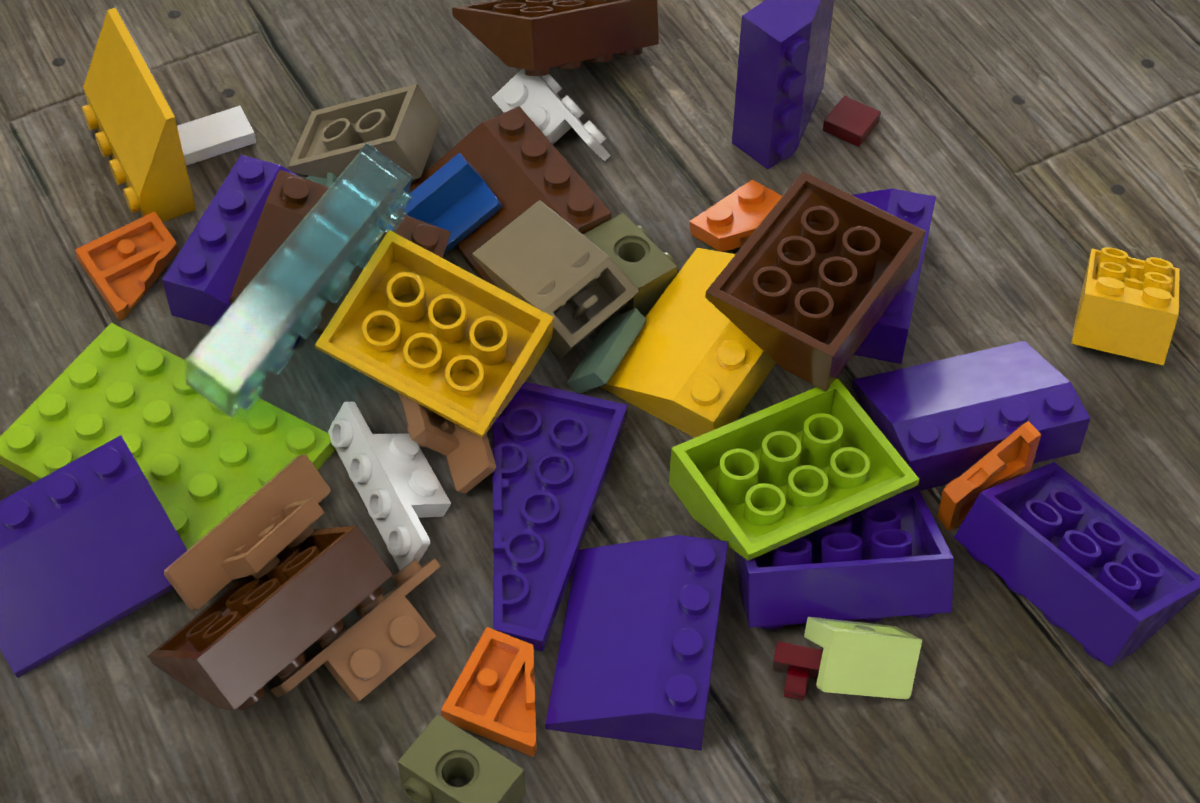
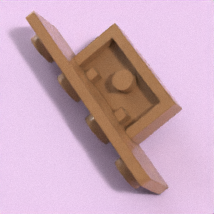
M398 393L403 403L408 422L407 430L410 437L419 446L428 447L447 457L456 491L466 494L496 469L487 433L481 438Z
M302 454L295 457L164 570V576L190 610L200 609L234 579L253 575L255 579L264 576L279 564L280 560L277 555L287 546L293 548L299 545L314 532L310 525L325 513L318 503L330 494V487L307 455Z
M434 558L421 566L415 559L392 577L397 584L395 588L385 596L381 594L364 608L357 609L355 607V611L359 614L357 619L346 628L343 626L331 638L323 642L316 640L321 648L307 660L305 659L293 671L283 676L277 674L281 681L270 689L273 695L278 698L287 694L324 664L354 703L361 701L436 637L435 633L405 596L440 568V563Z

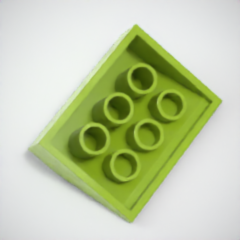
M838 378L834 380L827 391L815 387L671 448L669 485L694 520L721 541H728V546L747 561L919 484L917 475Z

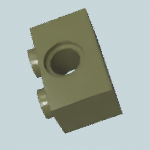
M624 213L583 234L609 255L639 290L629 303L622 308L624 312L635 308L642 315L649 312L678 274V267L673 257L667 252H662L650 240L645 229L640 225H635Z
M438 714L398 761L402 791L414 803H519L526 794L523 768ZM458 777L471 780L468 784L461 787H453L447 784L452 779Z

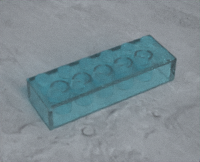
M366 143L187 357L186 384L231 418L240 408L248 411L264 391L261 385L265 381L267 374L272 371L277 375L291 359L294 353L291 351V348L298 336L301 335L307 339L322 320L323 316L320 313L325 307L326 302L330 300L335 304L351 284L349 277L356 265L364 269L378 248L376 244L381 239L384 231L388 232L390 230L394 232L407 215V212L404 210L412 199L408 191L413 176L369 143Z

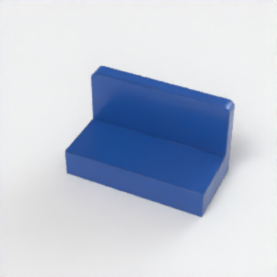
M458 153L391 209L451 231L443 254L444 256L502 208V204L475 168L461 153Z

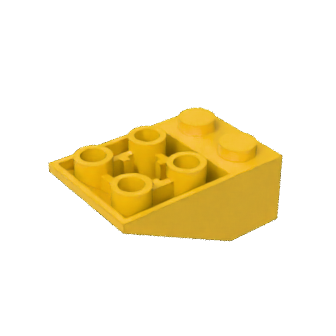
M1105 247L1101 251L1091 249L1071 344L1164 366L1179 315L1180 269L1173 267L1172 263L1161 258L1150 257L1144 261L1128 257L1126 252L1116 248Z

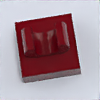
M777 641L773 671L787 673L784 697L804 701L808 678H818L823 650Z

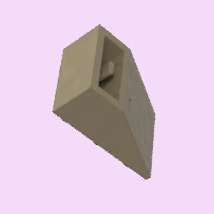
M541 200L537 201L471 255L498 288L554 317L553 337L548 347L559 360L627 305L639 292L609 255Z

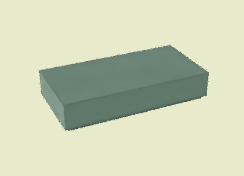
M635 308L608 319L567 381V384L578 394L606 385L645 325L646 318Z

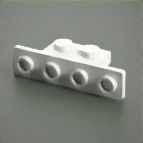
M521 69L492 97L503 112L520 106L552 144L557 142L572 127L584 142L604 161L611 156L601 145L607 138L590 120L585 124L579 120L584 112L568 95L563 99L558 96L557 93L562 87L550 74L527 76L525 75V69Z
M344 402L328 430L331 443L335 447L369 515L372 517L386 543L388 551L394 558L399 570H402L415 559L419 562L430 545V539L419 518L443 517L451 502L419 445L412 440L409 434H372L356 403Z

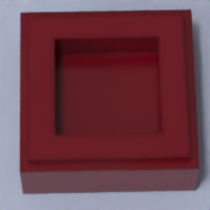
M843 96L824 119L823 131L860 147L879 123L881 111Z

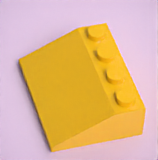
M117 9L107 10L83 86L88 105L81 107L89 130H98V133H95V138L104 158L111 156L112 158L108 162L116 184L121 185L125 183L127 187L123 189V194L131 213L139 212L141 217H144L155 211L161 221L164 222L196 210L176 119Z
M388 230L316 342L315 348L483 438L530 376L551 341L554 317Z
M696 248L645 317V325L608 383L600 387L694 438L736 421L776 365V362L705 298L707 289L736 254Z

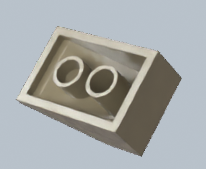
M418 84L311 112L288 168L295 174L327 178L328 172L334 173L336 180L383 187L402 182L410 183L421 178L442 121Z

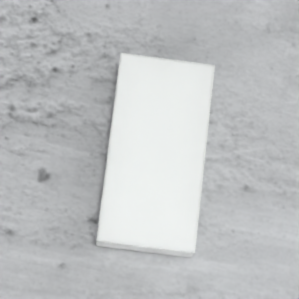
M241 106L177 126L186 166L256 143L255 133Z

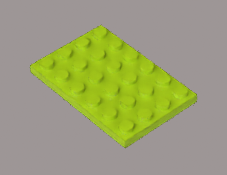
M110 323L0 436V465L34 483L122 435L188 550L295 457L302 454L307 455L318 471L336 449L331 443L329 433Z

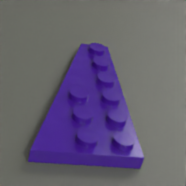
M524 382L493 424V457L496 464V469L493 471V629L533 644L534 650L543 652L624 428L628 416V405Z

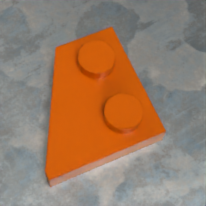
M752 179L690 220L691 235L720 252L742 247L782 198V195Z
M154 211L75 249L78 262L118 321H121L128 316L177 255L178 247L177 242Z
M1029 421L1024 423L960 477L953 479L946 485L942 491L937 519L948 531L963 523L980 492L1031 471L1041 438L1040 432Z
M486 627L441 709V716L457 727L534 757L537 751L533 644Z

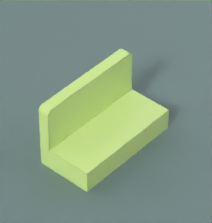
M815 617L807 618L804 637L824 648L816 683L818 689L828 693L905 700L910 698L922 639L896 626Z

